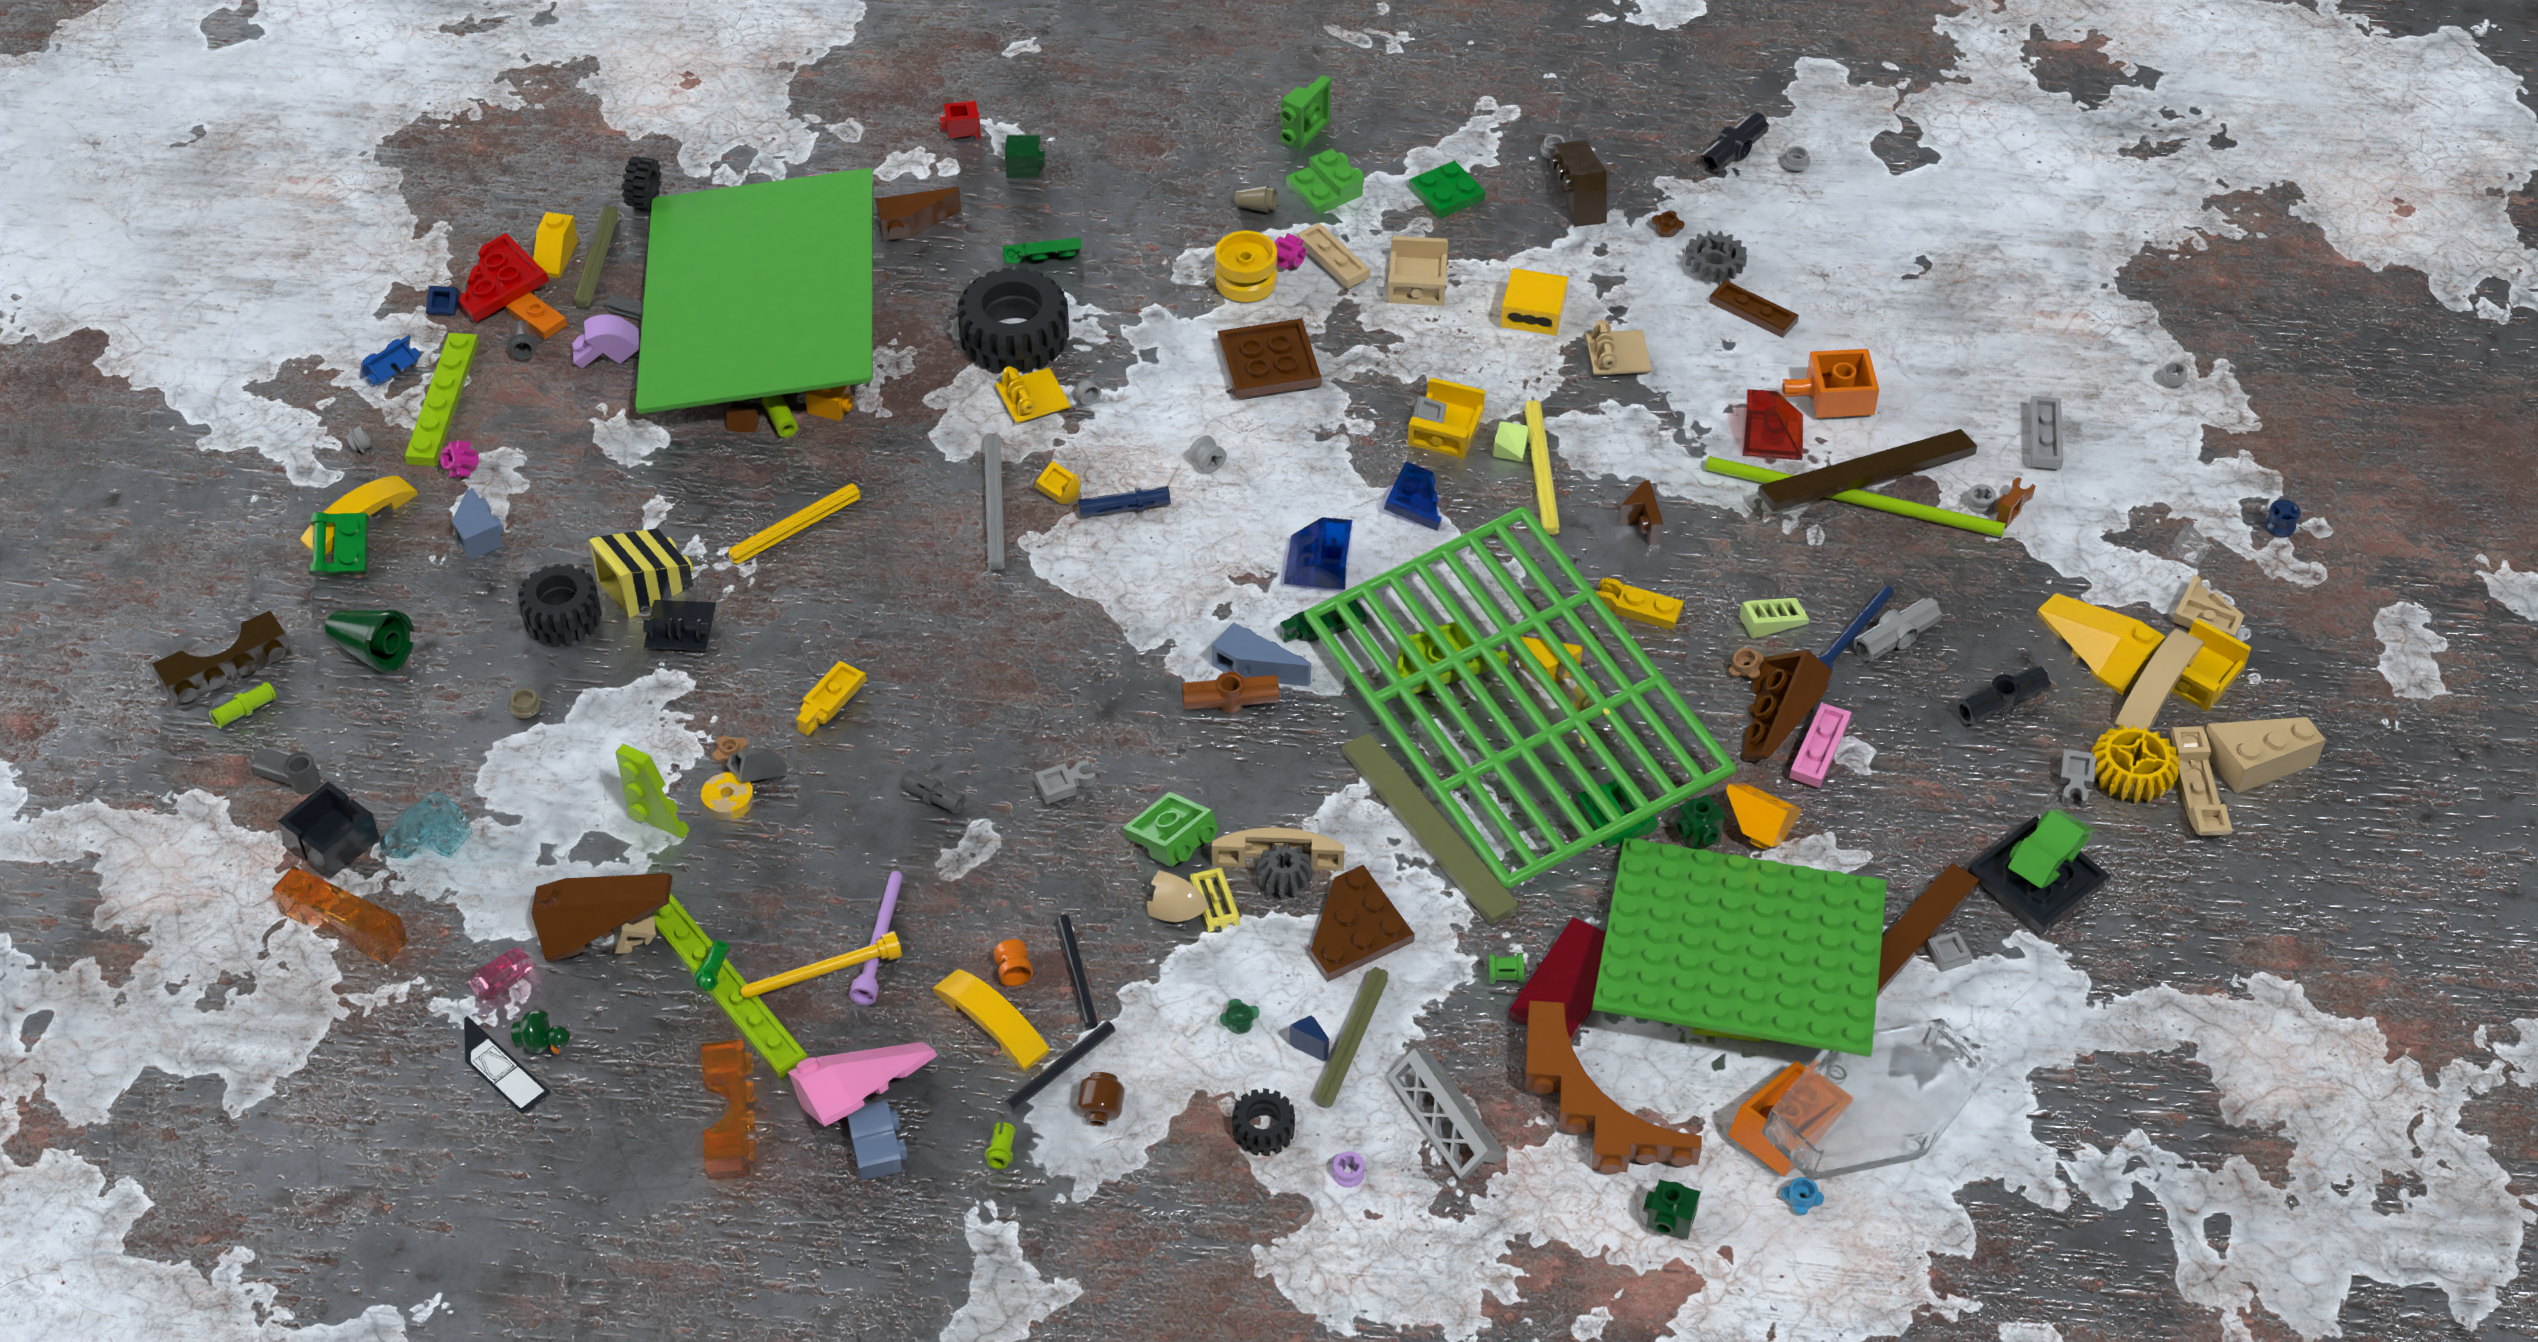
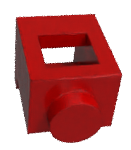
M976 100L943 104L944 115L939 116L941 132H947L948 138L975 135L976 139H981L980 117Z

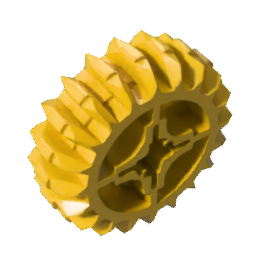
M2133 723L2129 729L2120 724L2117 730L2109 728L2105 734L2100 735L2095 746L2092 748L2091 753H2094L2096 758L2094 779L2099 780L2100 788H2109L2110 796L2114 794L2121 795L2122 801L2127 797L2132 798L2135 804L2140 798L2147 803L2153 797L2160 799L2164 793H2169L2174 781L2177 780L2180 758L2176 756V748L2170 746L2169 738L2161 739L2159 731L2151 733L2148 731L2147 726L2144 729H2137Z

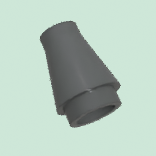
M516 321L512 325V332L507 345L510 354L520 360L529 359L537 349V342L530 331L529 324L525 321Z

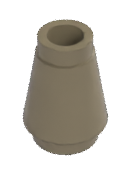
M1269 185L1236 191V207L1269 213L1270 210H1276L1277 190L1276 188H1270Z

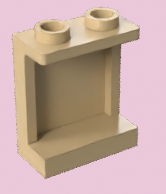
M1392 236L1387 303L1444 306L1448 239Z

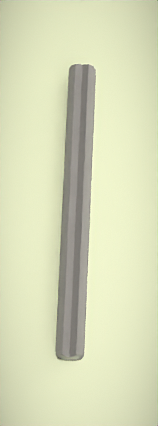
M996 432L993 434L987 433L984 436L988 567L993 571L996 569L1002 570L1005 567L1000 435Z

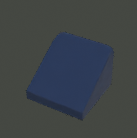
M428 286L426 314L455 316L461 291L457 287Z
M1312 1015L1290 1025L1289 1043L1292 1047L1323 1062L1328 1060L1329 1038Z

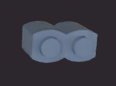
M884 1100L866 1104L857 1111L847 1115L860 1180L863 1181L903 1172L901 1161L908 1158L904 1139L897 1140L895 1131L901 1130L897 1110H890L888 1101Z

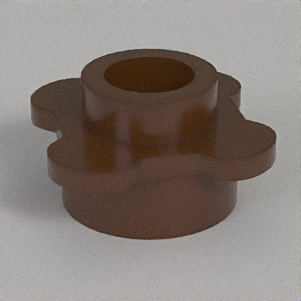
M1671 210L1663 212L1661 215H1654L1651 220L1653 224H1656L1657 233L1663 237L1675 236L1678 230H1682L1685 225L1684 221L1678 219L1677 213Z

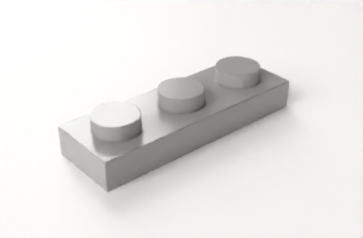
M2031 396L2029 404L2031 467L2061 469L2063 464L2061 398Z

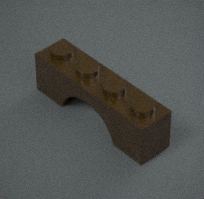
M267 611L241 623V632L237 641L229 649L219 654L199 657L181 650L152 663L160 687L172 706L176 708L290 656L292 652L286 633L272 612Z

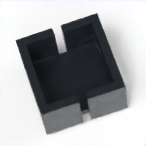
M329 781L277 821L285 846L304 860L308 859L313 867L329 879L380 838L373 814L355 800L349 801L348 795Z

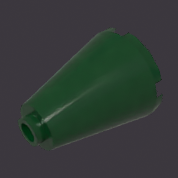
M335 611L328 617L325 623V633L329 640L380 672L399 669L407 661L413 649L414 642L409 640L410 631L414 632V626L410 618L401 611Z

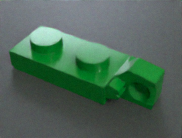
M1080 237L1006 245L1003 246L1004 263L1018 264L1026 255H1031V260L1048 259V253L1059 252V257L1076 256V250L1082 249V242Z

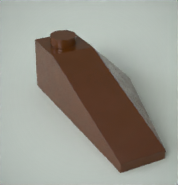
M1809 650L1764 657V661L1759 667L1760 675L1754 679L1752 692L1756 696L1755 703L1749 706L1748 713L1752 716V723L1745 732L1742 753L1744 761L1768 759L1826 691L1832 670Z

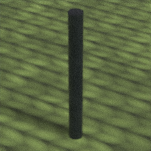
M1060 915L1056 921L1084 1026L1088 1030L1095 1029L1098 1026V1021L1070 918L1068 915Z
M1109 1021L1104 1022L1004 1102L1006 1108L1011 1113L1015 1112L1115 1032L1113 1024Z

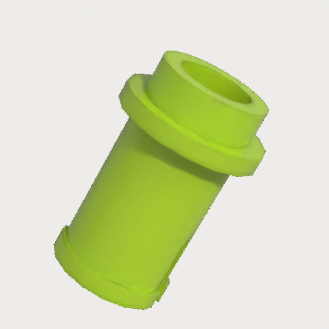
M999 1122L994 1125L991 1145L985 1151L987 1163L994 1169H1005L1013 1160L1011 1148L1016 1129L1013 1125L1006 1122L1003 1123L1002 1133L1000 1132L1001 1123Z

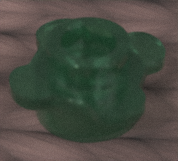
M1232 999L1228 1002L1229 1008L1226 1013L1220 1015V1023L1223 1026H1227L1235 1034L1248 1033L1253 1027V1020L1260 1015L1259 1008L1254 1005L1248 1006L1242 1003L1240 999Z

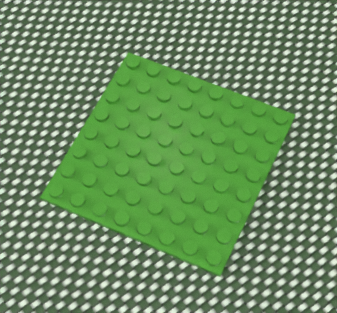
M1624 838L1592 1010L1871 1057L1887 880L1876 879L1870 876L1863 877L1844 874L1839 871L1814 869L1808 866L1777 863L1772 860L1765 861L1747 858L1741 855L1716 853L1705 849L1698 850L1679 847L1674 844L1649 842L1643 839Z

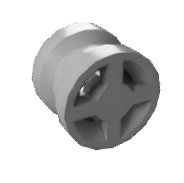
M1209 435L1198 438L1189 449L1190 458L1194 462L1199 463V467L1205 473L1217 471L1227 458L1225 450L1220 446H1216V441Z

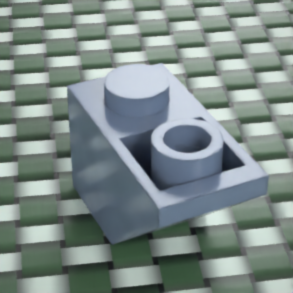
M473 488L467 490L452 519V524L458 544L468 559L472 560L502 547L501 533L504 532V528L499 517L491 515V509L485 497L479 498Z

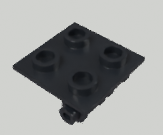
M654 600L650 620H644L643 630L647 633L644 648L706 651L716 602Z

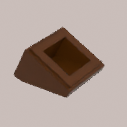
M733 402L727 409V430L755 432L758 427L762 404Z

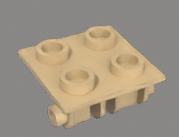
M1601 319L1595 323L1593 333H1586L1594 375L1652 372L1643 330L1611 331L1610 324Z

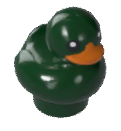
M539 1009L527 1012L521 1021H516L511 1026V1037L515 1047L518 1049L526 1048L534 1054H541L547 1051L549 1047L554 1054H559L560 1049L568 1045L570 1033L562 1026L550 1028L547 1019L549 1014Z

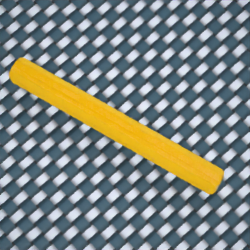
M850 483L728 549L730 560L735 565H738L857 501L860 498L859 489L855 484Z

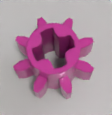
M1289 233L1286 234L1285 238L1278 237L1274 242L1277 248V265L1291 270L1292 265L1299 267L1306 256V248L1301 246L1304 240Z
M458 440L457 442H449V446L442 450L440 461L443 468L450 469V477L462 478V476H471V472L478 466L479 456L476 450L470 449V442Z

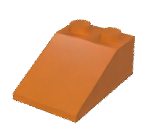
M1796 1060L1740 1106L1728 1136L1785 1177L1808 1156L1851 1106L1852 1100Z

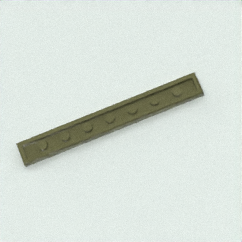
M1369 732L1342 745L1344 756L1491 926L1518 912V902L1500 884L1497 878Z

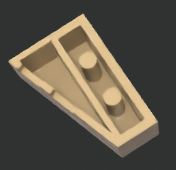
M2308 717L2207 724L2205 730L2211 749L2209 761L2236 794L2316 765L2326 741Z

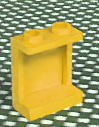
M1431 377L1428 381L1426 398L1447 404L1444 422L1442 424L1412 416L1408 426V445L1465 459L1485 411L1486 391Z
M2196 618L2192 622L2189 635L2204 641V646L2191 666H2187L2171 692L2209 712L2244 670L2251 647Z

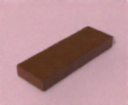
M1726 280L1710 295L1709 303L1781 338H1784L1798 322V314Z

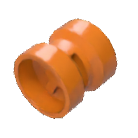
M1019 939L1005 940L994 948L993 955L996 964L1000 966L998 973L1003 985L1011 987L1020 986L1032 978L1033 969L1031 962L1027 959L1028 951L1023 941Z

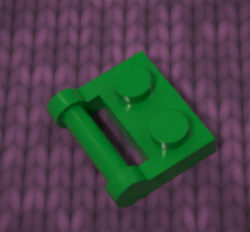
M315 512L311 514V525L314 526L313 562L309 564L310 575L341 576L367 574L369 524L367 513L327 514ZM326 527H335L334 563H325Z
M1615 779L1612 782L1598 786L1621 816L1626 814L1615 799V796L1622 795L1632 811L1638 809ZM1586 791L1577 794L1576 803L1594 831L1610 823ZM1653 815L1602 841V844L1607 849L1623 843L1624 838L1635 839L1649 834L1658 827L1659 822Z

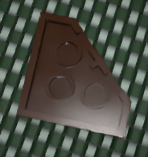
M1361 865L1334 878L1311 948L1310 958L1325 980L1329 982L1413 943L1415 934L1366 867Z

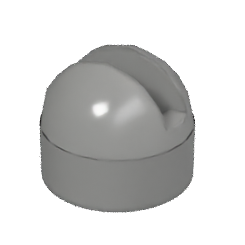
M2170 362L2165 365L2163 377L2167 385L2171 387L2182 386L2186 382L2188 375L2185 364ZM2172 373H2178V376H2172Z
M1087 379L1081 381L1076 386V396L1084 405L1090 406L1099 400L1101 388L1095 382Z

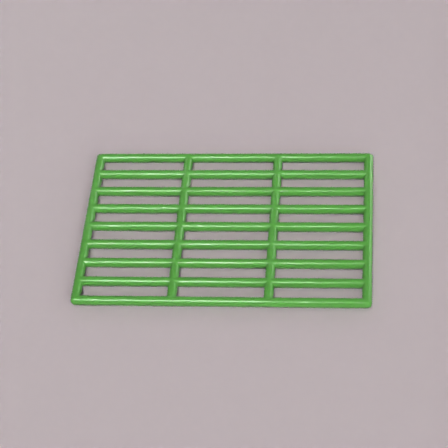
M1519 507L1327 599L1304 612V618L1505 889L1515 887L1736 773L1737 767L1526 507ZM1522 521L1579 593L1564 600L1507 527ZM1496 533L1553 606L1538 613L1484 546L1481 539ZM1469 546L1526 619L1511 626L1454 552ZM1443 559L1499 632L1484 639L1427 565ZM1416 571L1472 645L1457 652L1401 578ZM1389 584L1444 655L1445 659L1429 665L1374 591ZM1363 597L1418 672L1402 679L1347 604ZM1588 603L1648 678L1632 685L1573 609ZM1336 610L1391 685L1375 692L1320 617ZM1562 616L1621 692L1606 699L1546 623ZM1535 629L1594 705L1578 712L1519 636ZM1508 642L1567 719L1551 726L1492 649ZM1481 655L1540 732L1524 740L1465 662ZM1454 668L1512 746L1496 753L1438 676ZM1427 682L1485 760L1468 767L1411 689ZM1657 688L1720 767L1704 774L1644 700L1642 695ZM1399 695L1457 774L1441 781L1389 712L1384 702ZM1630 702L1693 781L1676 788L1615 709ZM1604 708L1610 711L1608 716L1603 713ZM1603 715L1665 795L1649 802L1588 725V722ZM1576 729L1638 809L1621 816L1560 736ZM1549 743L1610 823L1594 831L1532 750ZM1521 756L1582 837L1566 845L1505 764ZM1493 770L1554 852L1537 859L1477 778ZM1466 784L1526 866L1509 874L1449 792Z

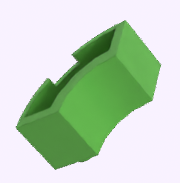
M2053 809L2050 812H2045L2037 823V830L2025 838L2023 842H2017L2010 853L2012 860L2008 868L2041 889L2050 885L2060 876L2056 870L2065 860L2070 863L2073 862L2094 831L2093 828L2062 809Z

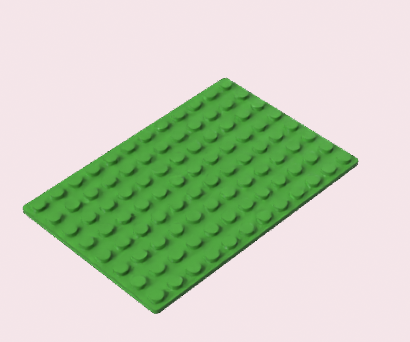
M871 168L655 197L652 200L635 404L638 413H655L658 411L714 405L730 401H743L759 397H773L781 394L832 389L847 385H861L872 381L873 171Z

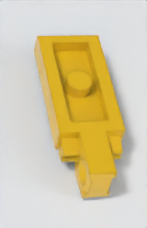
M838 661L803 698V705L800 708L801 714L796 718L798 724L797 731L809 736L818 727L819 723L823 725L827 723L867 681L866 673L842 661Z

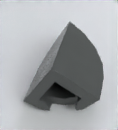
M769 749L740 750L737 754L729 756L726 765L741 783L787 775V765L783 758Z

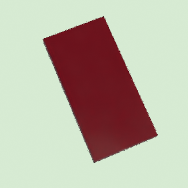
M1572 917L1510 1007L1508 1017L1527 1026L1529 1001L1564 1003L1566 1028L1572 1042L1592 1012L1606 932Z

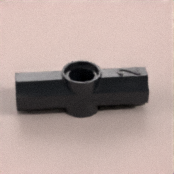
M1756 112L1747 116L1734 128L1731 126L1725 127L1719 134L1717 142L1701 154L1700 162L1705 167V170L1714 174L1715 172H1720L1736 158L1743 160L1751 151L1753 144L1768 132L1769 124L1765 120L1764 115Z
M2033 666L2013 676L2001 674L1993 679L1990 686L1959 699L1956 708L1960 719L1966 725H1974L1994 715L2008 716L2014 712L2016 705L2049 691L2051 682L2049 681L2048 673L2042 666Z

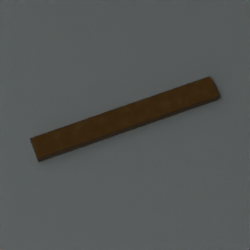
M1958 429L1759 485L1757 494L1774 512L1974 455L1978 446L1962 429Z

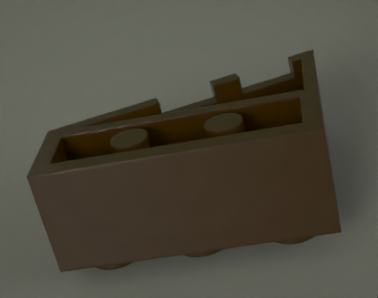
M1582 140L1554 144V154H1550V166L1552 171H1555L1574 227L1607 223V171L1588 142Z

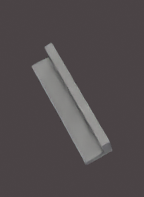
M1414 1048L1387 1075L1459 1179L1466 1180L1484 1161L1498 1164L1506 1156L1503 1149L1433 1053ZM1411 1067L1416 1072L1415 1088L1407 1087L1401 1079ZM1423 1093H1431L1435 1098L1433 1113H1425L1422 1109ZM1441 1118L1450 1119L1453 1123L1452 1139H1444L1441 1136ZM1460 1144L1469 1145L1475 1154L1464 1166L1458 1159Z

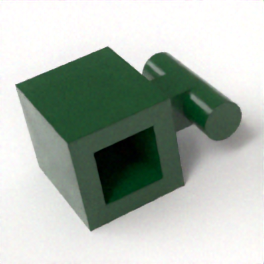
M1040 134L1007 135L1005 145L1006 178H1039L1040 166H1045V150H1040L1039 148Z

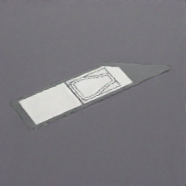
M466 1016L464 1018L465 1062L521 1114H524L550 1094V1091L470 1017Z

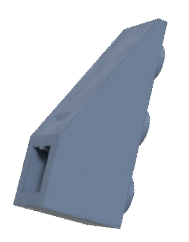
M1233 622L1212 644V666L1222 672L1234 671L1243 677L1276 675L1278 677V684L1309 686L1311 684V662L1300 655H1295L1280 647L1277 643L1255 634L1249 628H1244Z

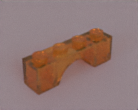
M292 866L272 888L281 914L306 926L313 919L325 921L343 932L361 953L386 965L408 942L401 917L296 866Z
M744 1039L702 1043V1073L706 1092L720 1095L730 1103L729 1110L723 1119L714 1126L703 1130L704 1163L708 1180L751 1175L750 1161H757L755 1139L750 1140V1131H756L754 1110H749V1102H755L753 1081H748V1073H754L752 1052L746 1053Z

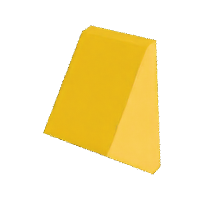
M1521 637L1555 683L1571 676L1544 640ZM1562 643L1581 667L1583 646ZM1518 656V662L1538 682L1535 676L1531 673L1528 667Z

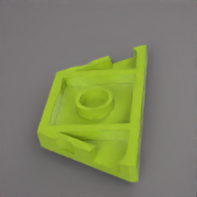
M1455 621L1438 626L1457 652L1472 645ZM1425 631L1408 636L1429 665L1445 659L1444 655ZM1399 646L1397 672L1404 679L1418 672V670ZM1492 649L1504 665L1509 664L1507 652L1502 650L1498 653ZM1481 655L1465 662L1474 675L1492 670ZM1454 668L1438 676L1444 684L1461 679ZM1424 682L1412 688L1411 691L1416 694L1429 690L1431 687L1427 682Z

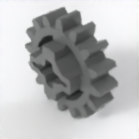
M1707 231V236L1704 237L1699 233L1696 240L1690 239L1689 246H1686L1685 264L1686 266H1691V273L1699 272L1700 279L1708 276L1710 282H1713L1715 278H1719L1721 282H1724L1726 276L1735 279L1736 273H1743V267H1746L1747 248L1741 247V240L1733 241L1732 234L1725 237L1722 231H1719L1717 235Z

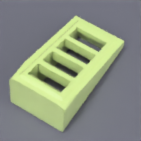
M1797 598L1753 600L1741 603L1739 618L1752 639L1809 624V618ZM1789 609H1793L1796 615H1791Z

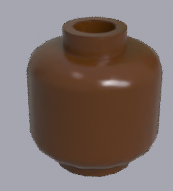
M1093 1072L1090 1074V1077L1082 1080L1079 1088L1077 1111L1080 1115L1087 1118L1088 1124L1107 1126L1108 1121H1113L1120 1117L1125 1088L1118 1081V1077L1107 1072Z

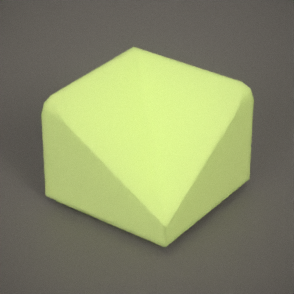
M1500 421L1494 441L1493 457L1522 462L1528 443L1529 427Z

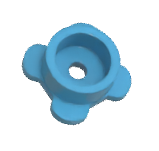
M1806 1177L1794 1179L1790 1187L1785 1186L1781 1191V1197L1792 1204L1794 1212L1798 1215L1807 1214L1808 1209L1815 1205L1820 1206L1824 1201V1195L1818 1192L1816 1183Z

